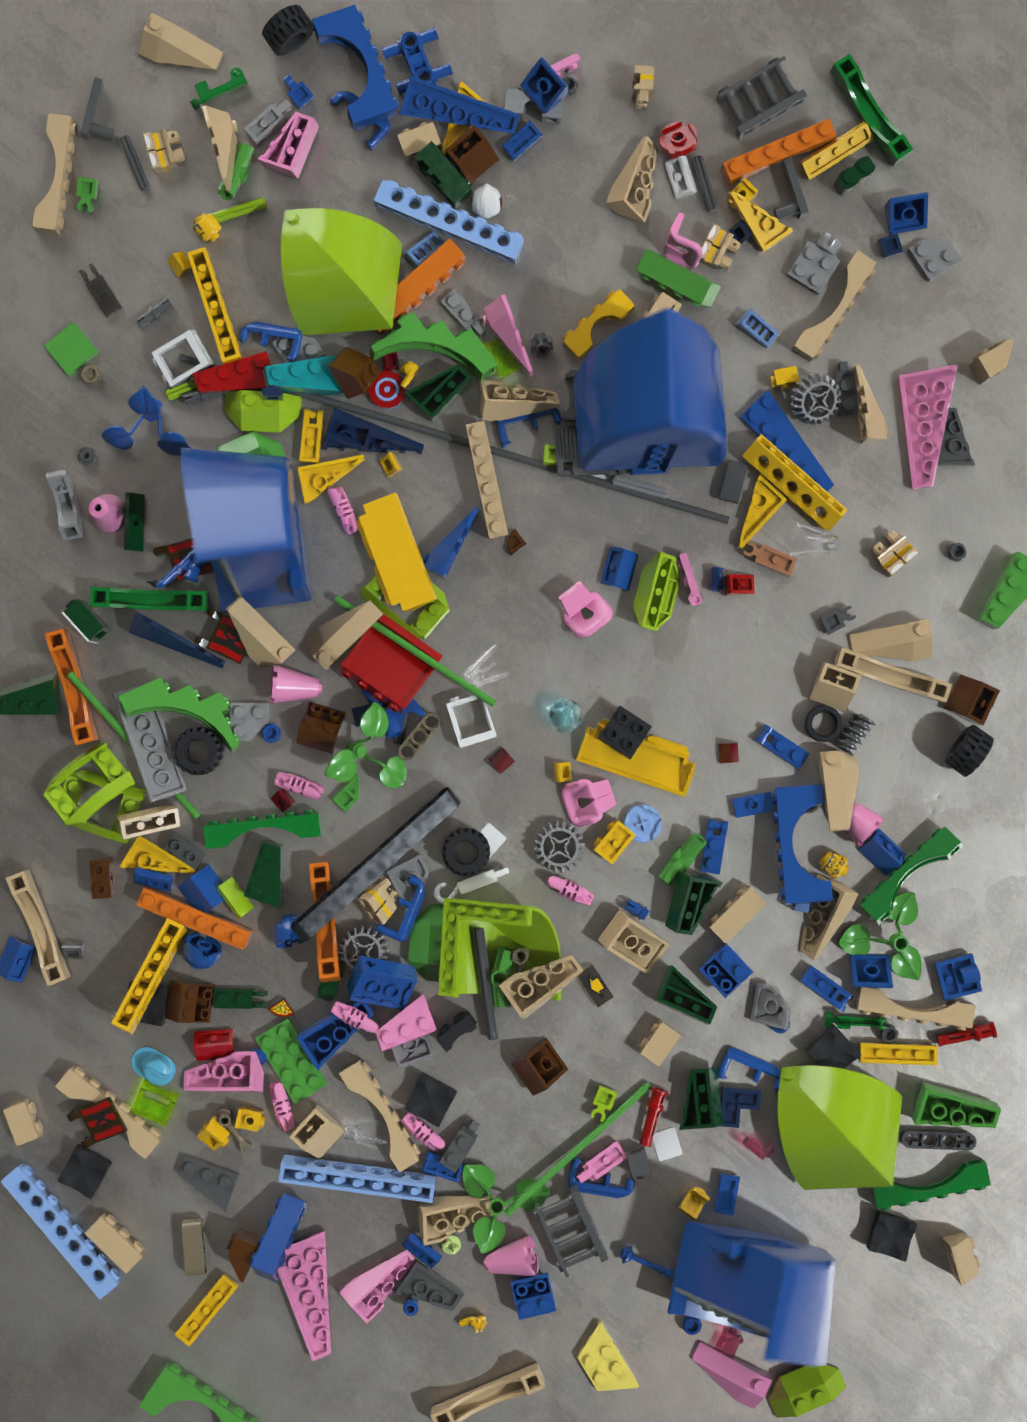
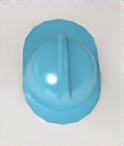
M142 1047L133 1054L132 1067L134 1071L150 1083L165 1085L174 1078L176 1071L173 1061L156 1049Z

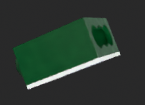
M73 599L65 606L67 609L62 612L87 642L96 644L112 630L86 601Z

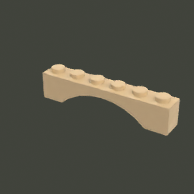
M48 113L46 134L51 140L55 152L56 169L49 192L35 207L32 227L37 232L59 235L60 229H63L64 226L62 213L63 210L65 211L67 204L65 192L69 190V180L67 178L68 173H71L72 170L70 157L75 149L73 136L77 134V124L71 116Z
M857 250L844 269V291L838 307L825 321L805 329L791 350L810 362L813 358L817 359L823 351L821 348L824 341L826 343L830 341L834 335L831 332L834 326L839 327L844 320L842 314L845 310L849 312L855 303L852 299L856 294L860 295L865 288L863 283L866 278L870 280L876 272L874 266L877 262Z
M485 421L466 424L489 539L508 536Z
M843 647L838 648L833 663L834 666L862 675V677L940 703L947 702L952 687L950 683L880 662Z
M30 869L7 877L6 881L11 894L20 907L33 936L40 968L47 986L71 977Z
M867 987L857 988L855 1008L860 1010L859 1013L871 1015V1012L879 1013L878 1016L890 1018V1015L898 1016L897 1019L909 1021V1018L917 1019L916 1022L921 1024H928V1021L936 1022V1026L947 1027V1024L954 1025L955 1029L966 1031V1028H973L976 1005L957 1000H951L944 1005L930 1009H911L893 1002L879 988Z
M358 1059L340 1070L339 1075L350 1091L367 1098L382 1114L390 1134L389 1157L400 1173L419 1161L420 1149L416 1143L412 1144L410 1141L411 1135L405 1127L402 1128L399 1123L401 1119L395 1110H391L389 1098L386 1094L382 1095L379 1088L381 1086L378 1080L372 1078L369 1074L371 1070L366 1061L362 1062L361 1059Z
M72 1066L55 1087L70 1099L97 1102L111 1097L128 1129L126 1134L130 1148L146 1159L162 1140L161 1132L157 1128L146 1124V1120L141 1115H135L131 1112V1108L126 1103H120L116 1100V1096L111 1091H105L100 1087L99 1081L94 1078L90 1079L85 1075L86 1071L79 1066Z
M537 1362L432 1406L430 1416L433 1422H461L472 1414L498 1402L514 1397L526 1396L544 1389L545 1378Z

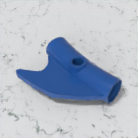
M361 690V694L370 706L373 702L378 703L383 709L388 706L383 701L376 700L368 690ZM414 699L411 700L402 714L393 712L389 708L385 710L389 721L388 729L385 733L386 738H393L403 733L402 725L407 713L425 716L424 711Z

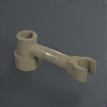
M519 947L512 954L513 961L517 963L516 973L524 971L525 962L529 958V949L527 947Z
M227 1107L220 1108L217 1112L219 1124L230 1131L240 1146L241 1153L246 1155L243 1148L249 1146L253 1150L252 1143L244 1139L237 1128H235L232 1122V1111Z

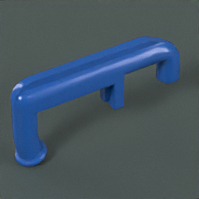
M339 91L331 97L330 104L336 106L341 99L348 104H352L359 97L352 92ZM388 120L373 124L379 130L369 141L366 140V144L371 151L389 132L391 124Z
M260 322L249 323L241 329L238 338L241 343L247 341L249 332L262 334L260 342L262 347H267L270 337L293 340L290 354L286 358L291 362L297 360L303 334L299 329Z
M557 408L506 420H495L499 440L502 445L501 448H506L512 443L508 440L505 425L530 420L531 427L534 430H538L536 418L550 414L553 416L554 423L559 425L562 422L560 411Z
M413 875L407 878L410 884L417 886L412 900L409 901L400 897L398 901L400 905L408 908L399 931L382 924H378L374 931L377 930L381 934L397 941L403 942L407 940L425 897L423 881Z
M731 1047L726 1050L718 1069V1078L727 1079V1069L733 1059L755 1069L752 1078H754L753 1081L758 1083L762 1072L777 1078L773 1087L775 1091H779L781 1071L775 1065Z
M577 1156L573 1158L568 1179L569 1189L577 1184L582 1193L612 1198H622L632 1193L635 1186V1180L632 1177L627 1179L625 1188L610 1186L611 1173L608 1172L604 1175L603 1183L587 1180L580 1183L576 1176L583 1160Z

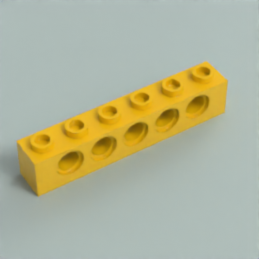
M206 247L187 252L222 363L225 364L242 359L243 356Z
M762 434L742 455L749 465L754 466L759 471L760 475L770 480L777 490L787 495L792 503L797 504L805 515L813 518L817 525L827 532L846 513L847 509ZM761 456L766 457L768 462L764 461ZM776 469L781 470L782 474H779ZM790 481L794 482L797 487L792 486ZM804 494L809 495L811 500L807 499ZM819 507L824 508L826 512H822Z
M168 918L166 919L111 1023L113 1026L133 1035L187 933L185 926Z

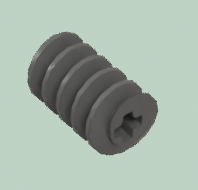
M856 713L853 714L855 721L849 720L848 722L851 727L845 726L844 730L846 733H840L842 739L835 740L842 750L852 756L854 754L851 750H859L856 743L863 744L860 737L867 738L864 732L872 731L869 724L876 725L868 717Z

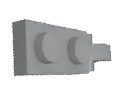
M287 99L279 105L277 103L271 104L243 130L258 145L288 117L287 113L293 108L292 104Z
M455 289L440 301L466 331L472 329L480 337L486 333V329L480 324L483 321L480 315Z

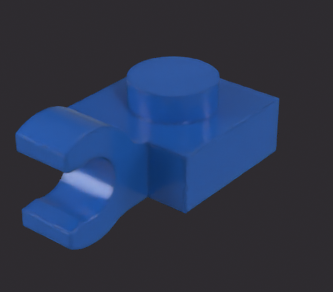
M289 74L283 78L285 85L290 89L287 94L299 110L315 98L302 81L297 84Z

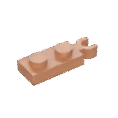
M747 542V545L752 547V552L744 551V556H755V563L790 577L797 558L764 544L757 548L753 542Z

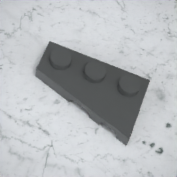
M949 408L937 466H975L969 451L968 442H966L957 409Z
M185 1154L178 1175L226 1211L239 1173Z
M416 1260L395 1291L397 1295H405L414 1300H422L451 1311L455 1309L464 1296V1292L418 1260Z

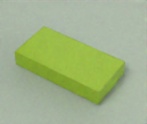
M233 877L216 888L238 919L255 908L250 900L244 896V892Z

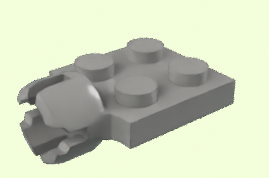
M823 232L817 242L812 243L808 241L787 274L819 295L841 261L836 257L841 241L835 237L831 245H828L827 242L832 236L828 232Z

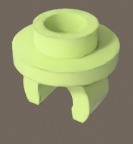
M456 1235L447 1236L448 1239L442 1242V1249L447 1254H456L461 1248V1241Z

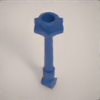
M632 1246L624 1247L621 1251L620 1258L623 1264L634 1260L657 1271L661 1275L664 1274L666 1278L674 1275L672 1269L667 1270L661 1265L658 1266L635 1256Z

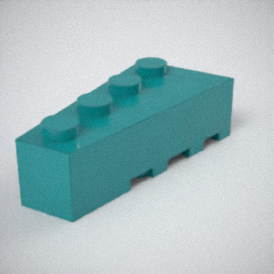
M337 355L265 366L263 370L266 388L268 385H276L282 388L283 392L346 397L328 368Z

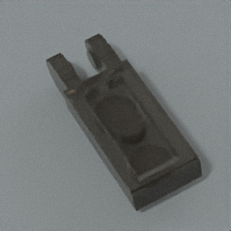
M91 263L89 264L90 270L97 278L90 281L83 269L79 273L103 314L108 318L123 309L104 277L100 275L94 264Z

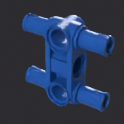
M435 27L422 33L406 32L401 38H398L396 43L381 48L385 60L399 54L404 55L411 76L420 79L422 76L429 77L428 82L436 84L437 80L453 75L449 62L434 69L430 67L424 52V44L439 39ZM408 41L415 42L413 46L405 45ZM409 79L395 83L399 95L406 93Z

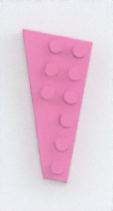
M958 365L899 375L912 489L914 490L933 487Z
M325 1230L293 1242L291 1248L285 1251L286 1261L284 1266L278 1269V1274L312 1361L331 1353Z

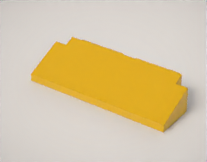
M392 493L364 504L363 507L366 514L358 517L357 527L369 558L375 560L374 572L386 603L392 606L400 604L403 611H414L437 600L398 494Z
M603 719L598 723L597 729L587 726L576 761L682 797L686 796L696 763L688 761L689 752L686 746L655 735H649L647 738H644L633 757L628 759L598 739L610 720Z

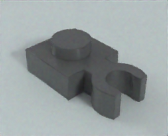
M851 606L845 607L841 613L836 609L819 618L827 635L845 627V620L851 621L856 618V615L848 617L846 614L847 610L852 608Z

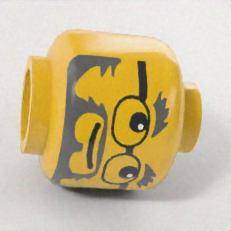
M203 213L193 221V230L202 242L210 240L212 243L220 237L219 232L222 227L212 214Z
M835 850L826 851L819 862L821 871L833 879L838 878L840 875L844 877L849 870L847 858Z

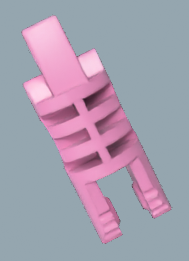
M343 488L329 489L330 501L346 534L350 535L359 531L356 516Z
M278 772L274 782L275 785L287 791H292L298 795L301 794L304 797L315 800L320 799L321 794L324 792V786L304 778L302 779L299 776L296 777L293 774Z
M551 876L546 882L549 887L558 891L559 895L573 902L590 906L594 898L592 893L568 879L563 880L559 877Z
M338 1001L334 1003L331 1012L343 1022L358 1030L362 1028L371 1033L378 1031L377 1023L368 1018V1014L351 1005L349 1006Z
M282 1083L269 1084L268 1089L271 1103L282 1132L290 1131L295 1126L285 1088Z
M408 1112L401 1120L405 1128L430 1150L439 1152L445 1147L443 1139L414 1114Z

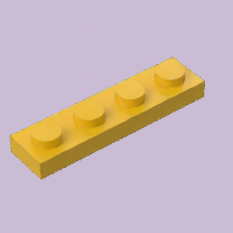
M862 122L800 161L799 163L806 179L811 180L873 141L874 139L868 124Z
M860 1042L859 1052L862 1054L859 1057L860 1063L937 1066V1045Z
M224 1273L174 1335L190 1347L238 1288L239 1284Z

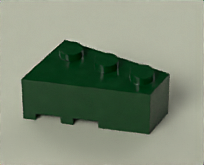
M432 141L415 156L417 169L454 209L458 208L472 195V184L468 179L463 178L459 174L458 169L447 160L445 155Z
M457 364L417 387L405 391L404 394L431 422H434L472 383V377Z
M58 670L42 677H35V679L26 682L22 681L3 687L0 690V715H57L61 707Z
M264 840L258 852L244 896L277 908H282L283 846Z
M679 871L665 926L675 933L692 935L704 916L703 911L708 903L711 904L714 899L712 896L717 888L722 886L723 882L713 876Z
M673 965L668 966L654 1001L701 1023L710 1025L718 1006L698 990Z
M717 1067L690 1070L686 1091V1104L683 1107V1120L679 1130L723 1126Z

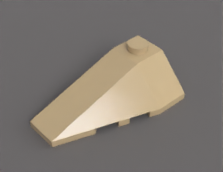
M648 136L642 138L611 187L606 204L616 214L640 223H645L651 208L652 200L649 199L650 189H653L654 182H651L652 171L655 170L658 149Z
M855 365L852 371L858 404L857 417L860 444L884 442L889 436V427L885 425V419L860 365Z
M241 595L226 608L246 649L247 655L260 668L281 664L295 651L288 640Z
M369 600L319 625L305 639L312 656L325 670L331 668L383 613Z
M929 619L849 635L852 651L863 655L906 661L932 658V634Z
M841 751L820 752L818 767L830 832L849 830L859 779L857 759Z
M817 874L816 878L831 881L833 901L810 903L809 911L806 913L808 918L806 927L803 928L800 951L812 960L818 958L851 911L858 896L857 892L845 884L821 874Z
M483 1195L480 1198L473 1196H434L432 1203L416 1201L417 1220L423 1245L443 1242L448 1239L447 1236L457 1231L458 1233L464 1231V1227L472 1223L475 1224L480 1218L493 1216L489 1209L491 1201L488 1195Z

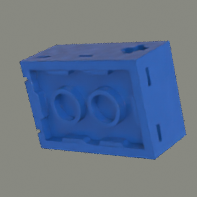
M359 956L347 983L349 1000L404 1010L417 983V977L412 965Z

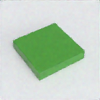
M75 322L71 323L44 345L68 376L74 374L99 353Z

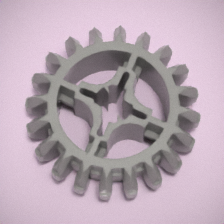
M817 372L815 375L809 373L808 378L802 377V383L797 382V389L792 388L795 394L790 396L794 400L790 403V406L793 407L791 411L796 415L797 419L802 420L805 424H822V420L828 421L829 415L834 416V409L838 410L836 404L841 401L837 397L841 393L838 391L839 386L835 383V380L829 378L828 375H822Z
M555 821L556 827L552 828V824L548 823L549 830L542 827L541 829L544 834H536L541 840H534L535 844H539V847H535L534 851H540L535 856L536 859L543 857L540 865L547 862V870L552 865L553 872H556L557 867H560V872L563 873L564 866H567L568 871L571 870L569 864L573 863L575 867L578 866L577 862L574 861L576 858L582 861V857L578 853H585V850L580 849V846H585V842H579L583 835L576 836L579 832L578 828L571 831L573 824L566 828V821L562 822V827L559 826L558 821ZM564 831L569 834L563 839H557L551 833ZM547 837L553 846L549 853L545 855L543 845ZM574 838L575 851L571 856L566 847ZM552 839L559 844L566 841L564 843L565 846H563L566 854L561 850L555 851L554 847L556 846ZM557 854H562L567 861L554 862L550 859Z
M364 925L360 926V931L354 926L353 934L350 930H347L348 938L346 936L341 937L345 943H338V946L343 948V950H338V954H343L339 958V962L345 960L344 967H350L347 973L350 974L356 965L353 962L359 958L357 956L360 951L359 947L367 948L370 945L365 957L373 958L370 951L377 944L379 950L377 959L388 960V956L383 954L389 952V948H383L388 942L380 941L384 935L381 934L377 937V930L371 933L372 926H368L367 931H364ZM367 936L373 940L364 944L356 937ZM352 941L356 952L349 958L348 945Z

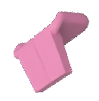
M679 212L668 234L663 254L664 257L674 261L675 264H679L687 269H693L699 264L703 251L696 242L677 235L685 215ZM673 245L683 247L687 249L688 252H681L678 249L674 248Z
M581 581L559 596V600L565 610L563 615L564 622L572 633L579 638L591 636L612 618L613 610L600 594L596 592L590 593ZM585 607L592 611L593 617L585 620L581 609Z
M580 779L568 783L562 788L561 796L569 820L577 827H584L599 822L603 812L617 805L608 779L595 783L588 779ZM589 798L591 803L585 808H580L578 799Z

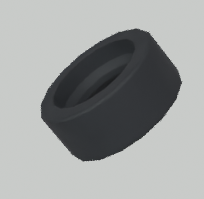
M818 706L808 712L805 717L804 726L810 738L820 742H827L835 739L840 734L843 722L841 715L836 709L830 706ZM818 713H828L834 719V728L827 735H820L813 729L812 721Z

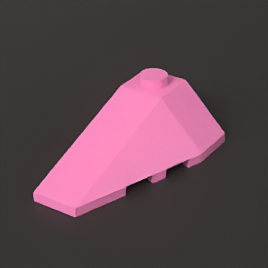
M505 294L501 295L484 308L485 315L482 316L486 327H490L491 332L527 375L532 377L533 370L526 350L521 345L522 341L519 331L514 327V317Z
M255 1051L234 1052L229 1056L216 1059V1061L184 1071L183 1091L263 1092L264 1071Z
M405 1250L354 1278L339 1293L367 1324L385 1306L384 1300L388 1295H392L395 1292L394 1286L398 1281L405 1278L416 1262V1259L408 1250Z
M699 1340L692 1360L737 1402L754 1409L765 1398L770 1387L772 1378L769 1372Z

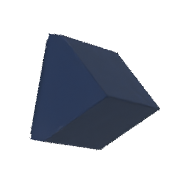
M740 220L729 230L730 233L734 234L733 238L740 242L741 245L753 238L743 220Z

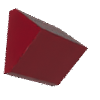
M397 352L381 357L382 371L399 370Z
M738 743L718 744L720 763L739 762Z
M503 747L489 759L500 774L515 762Z
M283 788L279 789L271 797V800L281 812H285L296 802L287 790Z

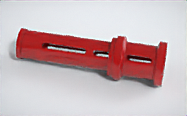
M990 1021L989 1024L979 1026L974 1024L973 1028L966 1029V1031L959 1030L936 1035L938 1046L941 1047L969 1040L979 1042L984 1038H997V1031L994 1022Z
M659 1087L651 1088V1099L647 1103L648 1114L639 1144L645 1147L652 1146L660 1113L664 1110L665 1095H668L667 1090Z

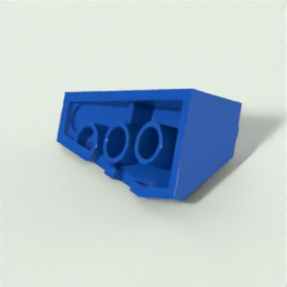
M475 507L432 550L431 554H426L423 560L426 570L446 579L479 513L478 508Z

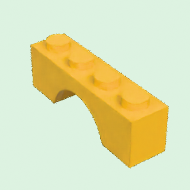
M620 289L616 292L614 290L610 292L605 298L606 302L602 305L600 303L596 305L591 311L592 315L588 318L586 316L582 318L577 324L579 327L574 331L571 329L564 335L563 346L577 361L592 349L593 343L590 333L598 322L607 319L621 322L634 310L635 305Z

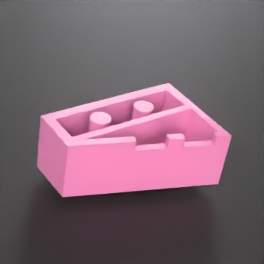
M295 112L282 128L276 140L269 144L268 150L263 155H260L258 161L264 168L298 179L319 125L313 117Z
M424 994L375 1032L374 1035L380 1052L437 1031Z

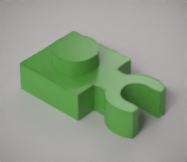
M78 177L76 196L81 197V201L77 204L79 211H83V205L87 204V212H93L94 207L91 199L97 200L99 180Z

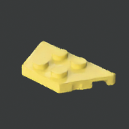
M599 1321L592 1335L587 1339L585 1346L577 1355L578 1360L596 1390L605 1391L640 1387L602 1321Z

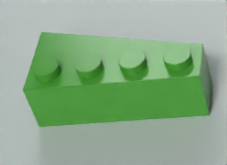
M649 249L645 250L636 268L641 273L640 277L648 281L651 278L656 280L657 286L663 289H667V287L673 289L672 293L680 298L686 296L690 298L689 302L698 307L700 304L711 307L721 288V285L709 282L707 278L694 272L692 273L690 272L691 270L675 264L674 261Z
M1019 551L1011 555L976 621L993 630L999 629L1027 598L1026 555Z
M922 1082L911 1118L915 1125L931 1124L932 1126L951 1125L958 1127L959 1125H965L970 1127L996 1128L1001 1109L996 1102Z

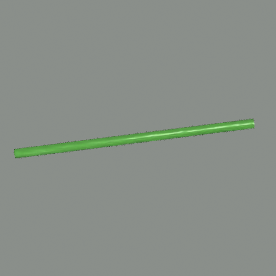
M338 595L333 600V602L347 611L355 608V606ZM376 621L371 626L491 707L496 703L495 699Z
M70 672L67 675L69 680L129 745L124 728L74 672ZM182 793L174 795L195 820L201 815Z
M645 1082L508 1206L504 1213L509 1217L652 1086Z

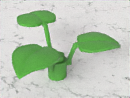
M373 702L360 720L361 732L369 737L358 739L357 742H348L345 749L339 751L329 762L324 772L325 776L339 782H348L357 772V765L354 761L357 758L363 757L383 767L378 777L384 786L399 788L404 784L407 767L403 759L390 757L386 764L366 755V747L362 744L372 740L374 736H384L388 729V716L378 703Z
M905 892L897 895L895 898L893 913L888 918L896 920L895 926L898 934L891 935L889 940L869 938L870 932L867 927L862 924H854L849 926L839 939L840 947L849 954L864 955L870 951L869 941L890 945V947L899 952L893 955L891 959V969L893 972L903 978L919 980L922 970L920 954L916 948L909 946V941L906 937L902 936L903 932L899 926V923L910 925L918 916L915 893Z
M466 1164L464 1166L463 1183L467 1192L475 1198L482 1197L486 1192L491 1201L489 1209L493 1214L492 1220L488 1217H482L476 1221L473 1227V1236L481 1253L493 1250L504 1239L505 1225L500 1221H495L496 1216L502 1214L506 1205L515 1201L537 1180L525 1179L520 1181L516 1185L518 1195L504 1201L500 1197L493 1198L488 1190L495 1183V1175L489 1167L481 1164ZM544 1184L520 1207L527 1212H533L536 1201L539 1202L540 1206L544 1204L550 1195L549 1188Z

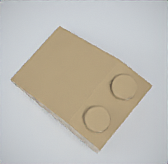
M619 909L598 938V941L607 950L647 975L670 945L666 940L621 909Z

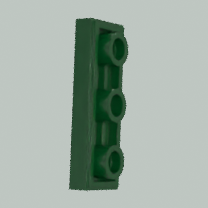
M127 492L125 493L124 550L143 552L144 494Z

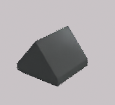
M65 941L62 945L64 958L84 959L85 942Z

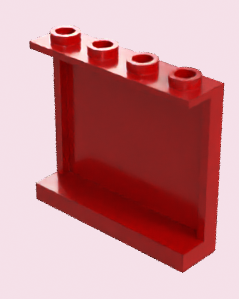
M385 614L377 620V622L437 662L441 661L443 656ZM370 627L346 659L340 663L338 670L345 678H351L355 681L359 688L372 693L376 700L386 703L390 710L402 714L434 671V668Z

